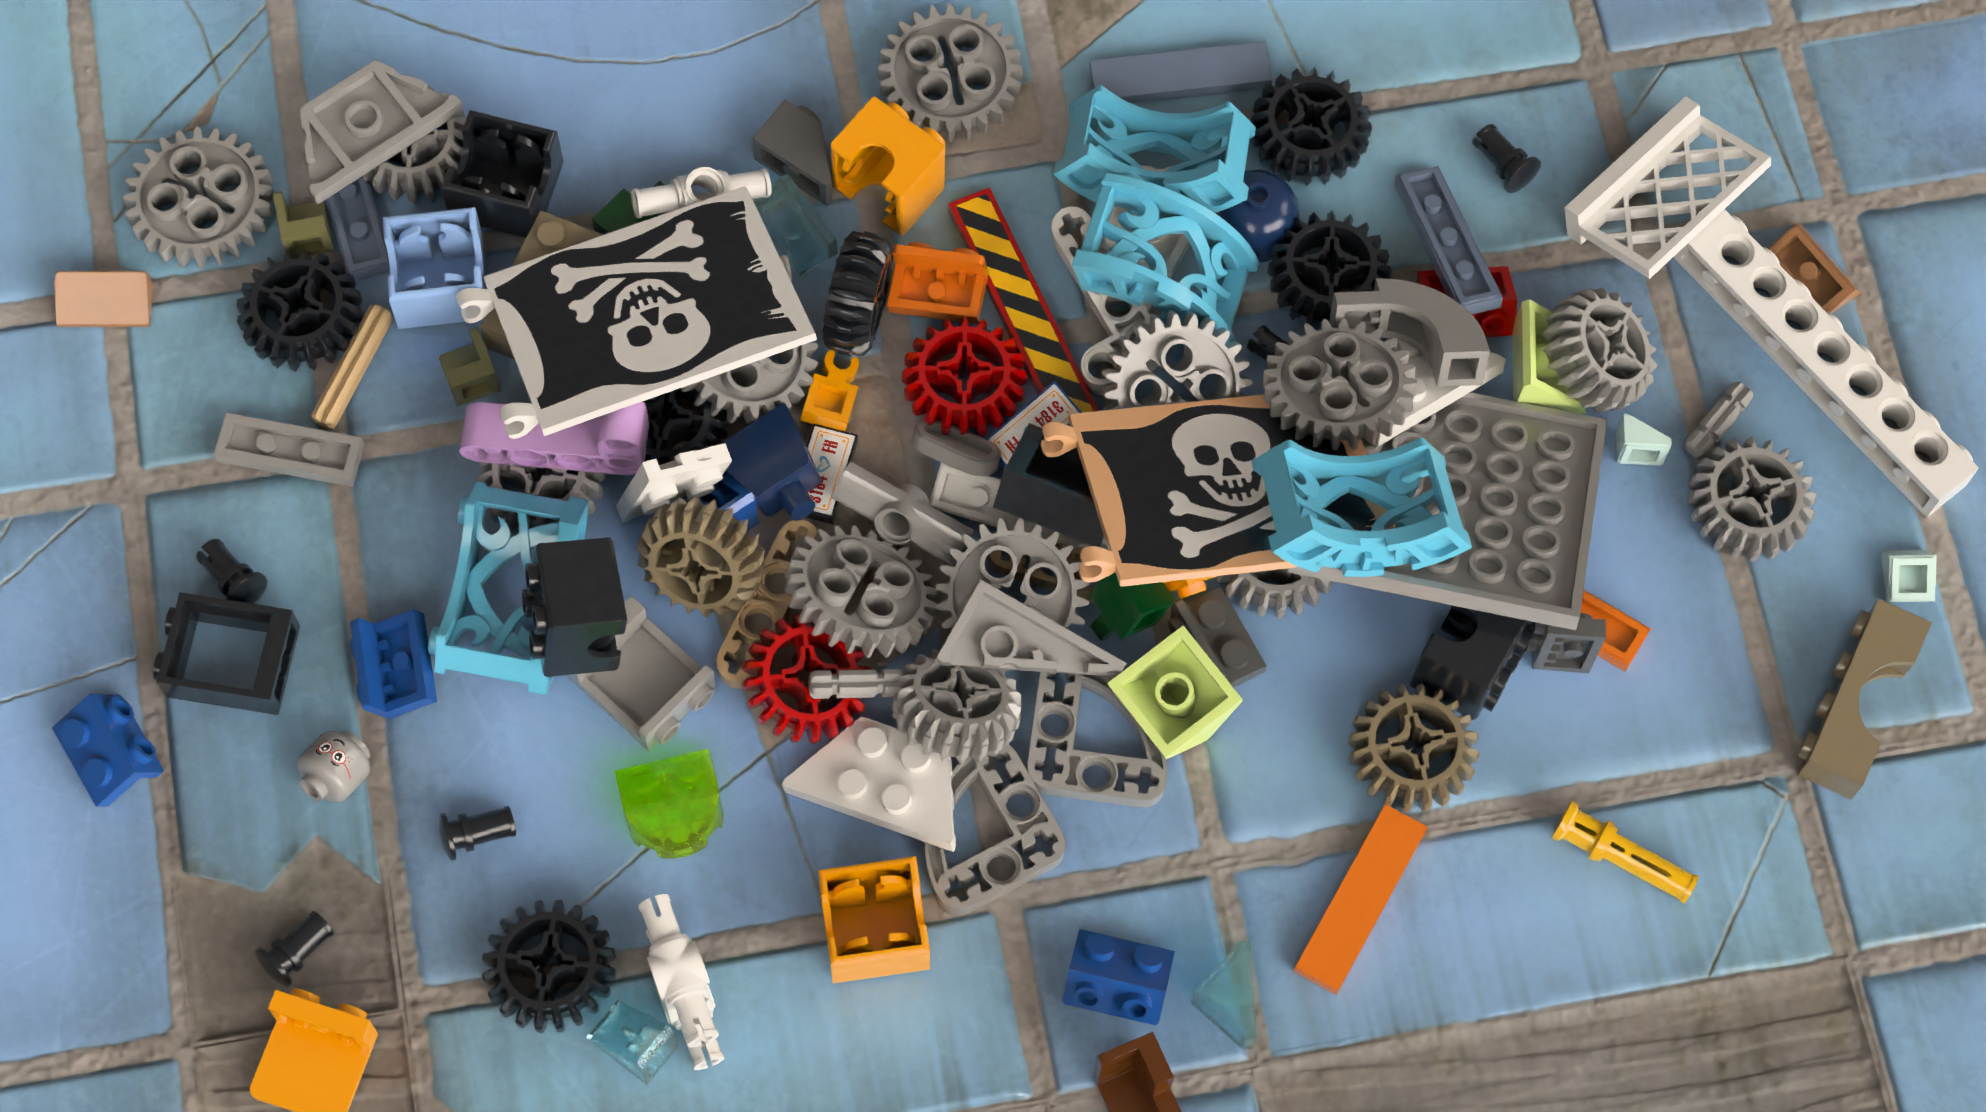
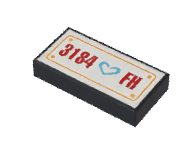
M813 424L807 447L822 481L817 487L808 492L815 502V509L806 518L830 524L834 523L839 502L832 499L831 495L850 461L852 462L858 444L857 434Z

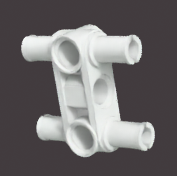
M699 167L688 175L676 176L668 185L632 189L631 202L635 217L642 218V216L671 212L702 201L697 199L692 192V186L695 185L705 187L709 191L711 198L747 186L752 199L771 196V181L766 168L758 171L728 175L726 171L721 169L714 170L710 167ZM786 255L780 256L784 268L792 281L789 260Z
M656 895L655 899L661 914L660 917L656 916L650 898L638 905L647 927L646 936L651 943L647 961L668 1024L674 1026L676 1030H682L693 1061V1068L695 1070L705 1069L708 1066L702 1051L703 1047L707 1049L712 1066L724 1060V1055L716 1039L719 1033L715 1029L712 1020L715 1003L708 985L710 981L695 940L692 941L686 934H681L669 895Z

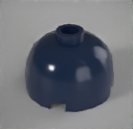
M1245 170L1243 182L1249 187L1247 200L1215 214L1224 219L1242 235L1251 246L1259 262H1267L1272 260L1270 257L1272 247L1275 244H1284V229L1295 232V221L1297 218L1300 220L1298 199L1290 185L1276 174L1264 170Z

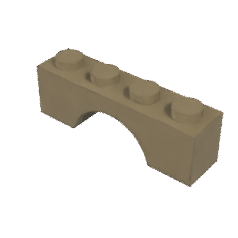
M1881 599L1876 601L1869 612L1860 610L1849 633L1850 636L1856 638L1851 652L1847 650L1842 651L1832 672V676L1839 678L1834 692L1826 690L1816 709L1814 716L1822 719L1816 733L1808 731L1798 751L1797 757L1804 759L1798 776L1848 799H1852L1863 786L1880 747V743L1869 733L1860 715L1859 695L1861 688L1865 684L1880 678H1903L1915 663L1932 622Z

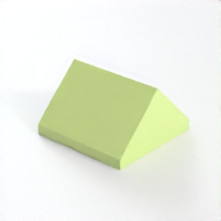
M1530 299L1523 301L1515 319L1512 335L1513 401L1585 414L1586 408H1582L1579 398L1569 399L1568 388L1565 385H1557L1559 379L1557 372L1554 369L1548 368L1552 363L1551 356L1546 354L1543 349L1549 342L1542 333L1548 328L1546 318L1552 312Z
M1184 625L1107 683L1165 759L1207 741L1243 701Z

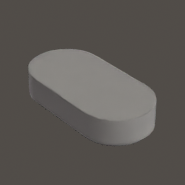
M925 420L915 425L912 445L920 453L975 476H989L997 471L1001 452L990 441L969 432L968 434L960 435L959 428L954 425L951 426L949 434L944 435L941 433V420H936L931 426Z

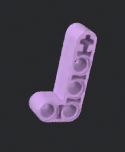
M476 402L466 407L459 453L472 461L619 475H635L641 464L645 462L649 420L644 402L636 403L544 436L538 423L526 435L516 439L508 437L500 416V409L506 404Z

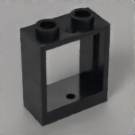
M1029 423L1004 470L993 508L1100 547L1104 540V533L1093 498L1031 475L1033 473L1091 495L1077 447L1058 457H1047L1041 448V441L1044 440L1042 428Z
M179 592L176 608L170 607L166 616L165 634L168 636L164 652H158L155 658L153 678L157 680V684L167 698L279 715L300 625L293 610ZM198 622L267 632L253 690L183 679Z

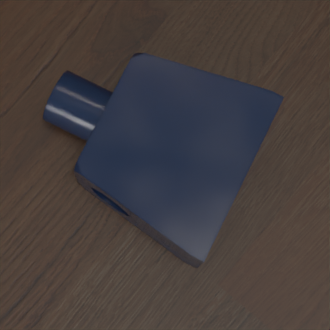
M784 402L721 443L726 444L732 459L724 473L753 493L757 508L766 517L773 516L784 508L792 520L798 521L806 518L813 512L815 502L808 492L817 487L822 480L802 433Z

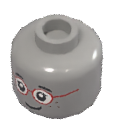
M344 730L340 733L336 731L324 732L298 759L297 768L302 778L299 784L302 790L316 801L325 799L338 803L346 800L369 775L370 764L368 759L370 753L368 748L356 735Z

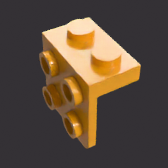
M293 988L291 994L275 990L268 1009L276 1019V1023L250 1085V1093L253 1098L292 1112H348L378 1036L371 1021L366 1019L368 1013L344 1003H340L337 1009L319 1004L320 997L297 988Z

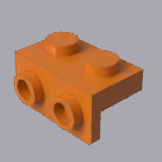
M911 242L908 245L896 244L894 246L893 257L896 264L887 302L889 313L941 320L947 318L949 321L960 322L961 318L965 315L969 319V323L977 324L979 322L989 275L984 256L966 248H955L952 251L937 250L921 242Z

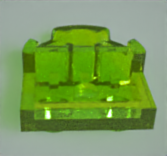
M709 749L615 771L628 831L637 847L643 845L655 850L660 858L686 857L704 849L707 846V838L717 827H722L724 812Z

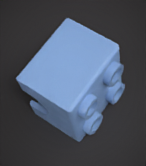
M476 208L383 217L384 241L390 266V276L387 277L389 303L398 329L465 322L461 314V308L456 300L457 293L466 288L487 289L483 278L486 276L484 241Z

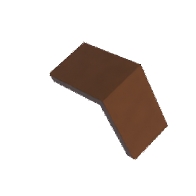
M1150 1032L1097 1056L1093 1078L1108 1112H1182L1171 1090L1174 1076L1154 1032Z

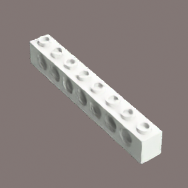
M1724 209L1674 256V259L1926 518L1969 483L1979 469L1973 462L1969 451L1962 445L1954 443L1941 430L1937 419L1930 412L1922 410L1908 396L1904 385L1896 378L1889 377L1876 364L1873 354L1865 346L1857 344L1843 330L1839 319L1834 314L1825 312L1818 305L1805 284L1793 279L1780 266L1776 255L1770 249L1762 247L1748 233V229L1741 219L1730 215ZM1723 256L1733 257L1740 265L1728 263ZM1754 288L1766 290L1771 297L1759 295ZM1791 320L1797 322L1801 325L1803 330H1797L1790 327L1786 321ZM1818 353L1830 355L1835 363L1824 361ZM1850 385L1861 387L1867 396L1856 394ZM1882 418L1893 420L1899 426V429L1888 427ZM1915 451L1927 454L1932 462L1928 463L1920 460Z

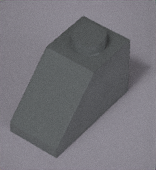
M784 99L752 138L754 159L828 206L832 201V182L822 124L817 115L809 108L802 105L796 107Z

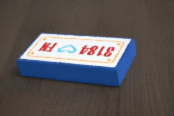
M1054 381L986 440L996 445L1000 450V461L1006 467L1029 423L1041 428L1049 422H1059L1070 426L1068 421L1069 414L1082 412Z

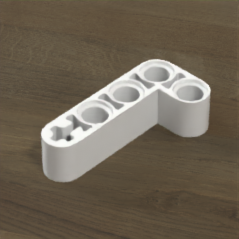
M1069 206L1055 214L1051 230L1058 253L1081 289L1072 266L1078 244L1071 234L1066 235L1065 230L1072 227L1076 232L1080 231L1083 243L1091 217L1085 210ZM1103 238L1098 253L1105 254L1110 248ZM1081 289L1109 336L1090 347L1081 359L1082 377L1089 391L1103 396L1100 393V389L1113 385V381L1107 378L1097 379L1090 374L1091 368L1099 362H1108L1116 368L1117 363L1108 356V353H1123L1125 348L1118 338L1124 336L1133 341L1136 338L1133 328L1134 323L1139 324L1145 330L1150 329V314L1142 303L1140 307L1130 304L1132 308L1127 315L1114 317L1107 312L1109 305L1115 301L1123 300ZM1152 359L1146 362V366L1151 371L1159 366Z

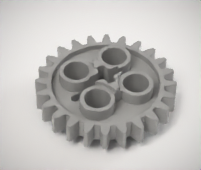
M948 4L945 15H939L937 9L934 6H930L929 18L924 19L919 13L914 12L912 27L900 21L898 23L899 36L888 34V49L880 50V63H882L878 65V79L882 80L880 82L881 96H888L886 98L887 103L891 101L901 106L908 114L909 120L913 119L912 123L921 129L925 126L932 128L937 133L945 131L948 142L953 141L955 131H962L964 137L967 140H971L973 127H977L981 132L987 134L988 119L1002 124L1003 110L1013 111L1014 97L1021 94V82L1019 81L1023 80V66L1018 65L1021 60V51L1013 49L1014 36L1012 34L1002 36L1003 23L997 22L990 27L987 26V12L974 19L971 18V6H967L961 15H955L952 4ZM940 40L946 43L952 75L957 77V92L963 105L955 103L951 77L948 69L944 68V54L938 43ZM961 46H971L975 49L972 51L964 52L957 48ZM924 55L932 58L927 62H920L914 59ZM980 83L985 85L987 88L982 90H974L971 89L969 86L972 84ZM929 94H940L943 98L930 100L926 96Z
M196 127L193 138L186 139L183 132L178 130L176 132V143L170 144L165 138L161 137L159 138L162 148L160 152L157 153L146 148L144 152L149 162L147 164L133 163V168L138 177L126 178L125 180L129 191L132 192L123 195V200L129 209L125 212V215L130 225H133L132 230L137 240H144V245L149 253L159 249L158 252L163 262L166 263L176 254L177 261L182 268L187 265L190 257L196 259L200 269L204 268L206 258L213 256L218 265H223L224 252L229 251L238 258L240 257L238 244L243 242L252 247L255 245L251 235L252 230L266 232L267 229L261 217H272L274 214L270 203H268L274 200V190L270 186L273 183V179L269 169H265L266 164L262 155H255L250 142L240 146L235 133L230 134L223 141L219 128H214L209 138H204L200 127ZM190 167H200L191 174H183ZM167 181H172L178 184V186L172 183H168ZM231 184L239 185L235 190L231 192L222 191L225 187ZM168 203H177L170 210L160 211ZM221 209H223V210H225V211H229V212H234V213L228 214V213L222 211ZM207 221H217L208 229L199 228Z
M1170 310L1167 315L1166 324H1163L1156 315L1152 314L1150 315V329L1145 330L1139 324L1134 323L1133 328L1136 338L1133 341L1124 336L1118 338L1125 348L1122 354L1117 352L1108 353V356L1117 365L1115 369L1102 370L1101 374L1113 381V385L1100 389V393L1106 398L1114 399V401L1105 406L1103 410L1186 402L1146 366V362L1149 359L1154 360L1199 401L1245 396L1240 393V389L1252 385L1253 380L1247 376L1239 375V372L1246 369L1250 364L1245 358H1234L1242 349V346L1236 341L1226 343L1230 332L1224 327L1217 329L1213 333L1215 321L1205 317L1198 326L1197 315L1188 311L1181 323L1178 314ZM1175 344H1183L1185 351L1181 361L1177 364L1168 365L1165 359L1168 349ZM1217 374L1218 382L1216 388L1211 393L1200 394L1199 386L1202 379L1206 375ZM1146 379L1153 380L1154 388L1151 395L1146 399L1136 400L1134 393L1137 385Z
M1342 318L1338 328H1332L1328 320L1323 319L1321 330L1318 331L1308 323L1304 324V336L1301 337L1292 331L1288 332V343L1277 342L1275 344V355H1268L1267 368L1263 373L1264 402L1270 403L1271 417L1281 416L1282 430L1296 426L1295 439L1298 441L1310 434L1313 435L1314 447H1318L1324 439H1329L1332 449L1337 450L1341 440H1347L1350 447L1355 450L1358 446V439L1362 437L1371 445H1375L1377 431L1387 437L1392 436L1393 424L1403 426L1405 423V413L1412 412L1417 380L1414 379L1415 365L1408 364V350L1397 351V338L1383 342L1382 328H1378L1371 334L1366 333V323L1363 321L1355 329H1349L1345 318Z
M809 342L778 353L777 355L780 357L782 364H776L769 357L684 386L681 390L683 392L693 389L697 390L699 394L694 402L696 406L703 404L706 400L711 402L710 416L714 417L721 409L727 410L728 422L733 423L739 414L743 413L747 425H750L758 418V414L762 417L783 402L790 409L792 407L791 403L797 404L805 395L803 390H806L814 380L809 373H812L818 366V362L808 356L815 352L818 344ZM731 374L741 376L745 380L747 387L737 385L733 381Z
M1001 518L998 519L997 533L991 534L988 528L981 524L979 525L980 540L976 542L972 537L964 534L962 537L968 549L964 553L953 548L949 550L952 557L957 561L955 567L941 565L940 567L942 572L950 576L949 583L938 584L935 588L941 592L948 593V600L936 605V609L950 610L951 617L941 624L942 628L954 626L980 580L985 581L998 590L1001 586L1010 587L1021 558L1024 555L1030 556L1031 561L1020 587V592L1026 595V600L1023 604L1068 629L1070 623H1085L1081 616L1074 613L1076 607L1087 606L1090 602L1077 596V590L1089 585V582L1075 580L1074 573L1078 571L1079 565L1082 562L1069 564L1066 558L1074 547L1069 545L1058 550L1055 544L1059 533L1054 532L1045 540L1041 537V525L1036 524L1031 533L1025 532L1023 519L1018 518L1014 531H1008L1004 520ZM993 551H1004L1012 559V570L1003 578H994L985 569V559ZM1037 568H1048L1056 575V587L1048 595H1038L1030 587V575Z
M835 525L830 535L819 529L814 539L806 536L801 547H796L784 576L788 579L784 591L793 595L789 607L803 609L798 621L800 623L813 622L815 624L812 631L813 636L824 632L830 635L828 640V646L830 647L836 645L839 640L844 642L847 654H851L856 646L862 647L866 658L871 657L875 648H878L880 653L885 658H888L893 647L903 654L906 652L909 644L917 646L922 635H926L934 619L933 616L937 610V604L933 601L938 592L937 589L928 587L933 578L931 574L918 573L923 561H909L906 558L910 550L908 547L896 550L892 548L893 543L886 540L883 542L878 541L874 529L870 530L867 537L861 536L859 529L854 525L848 535H845L843 530L838 525ZM869 568H877L872 582L868 585L853 615L845 614L851 599L857 593Z

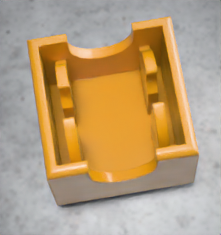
M872 97L831 142L833 188L852 200L860 190L867 186L879 185L888 190L885 200L891 205L885 209L889 214L882 223L901 236L907 233L945 189L944 139L932 128L924 127L921 129L912 123L906 111L894 102L890 101L885 104L877 97Z
M916 856L818 870L833 983L930 970V946L927 926L924 921Z

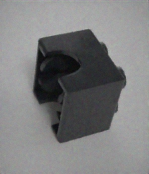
M469 110L462 130L463 151L457 170L453 166L449 167L441 188L447 210L475 207L480 227L526 238L539 212H547L564 162L558 133L554 130Z
M610 537L539 543L536 546L534 563H526L525 565L527 589L522 590L524 617L533 619L534 630L529 631V647L532 660H541L542 671L546 677L617 670L620 665L621 650H617L615 635L625 633L627 614L613 540Z
M1451 605V609L1440 629L1456 638L1459 642L1449 641L1432 633L1420 655L1410 681V686L1416 689L1417 685L1423 684L1426 690L1425 695L1431 698L1436 690L1441 689L1443 692L1441 703L1447 706L1449 702L1458 700L1460 705L1457 712L1462 715H1470L1471 719L1475 720L1483 708L1491 712L1494 709L1510 675L1515 671L1525 653L1534 631L1526 628L1529 623L1527 620Z

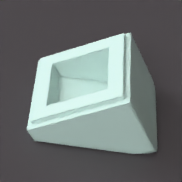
M1623 414L1616 430L1617 463L1663 465L1672 445L1671 438L1629 414Z
M1882 550L1881 562L1887 602L1935 601L1936 554L1928 550Z

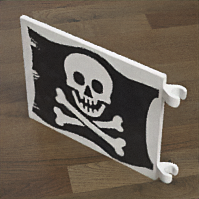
M747 186L486 275L483 278L487 289L466 288L459 291L456 295L462 317L467 323L480 321L494 308L497 312L531 403H509L500 409V416L504 423L505 431L508 437L512 439L526 435L538 423L544 436L817 340L814 329Z

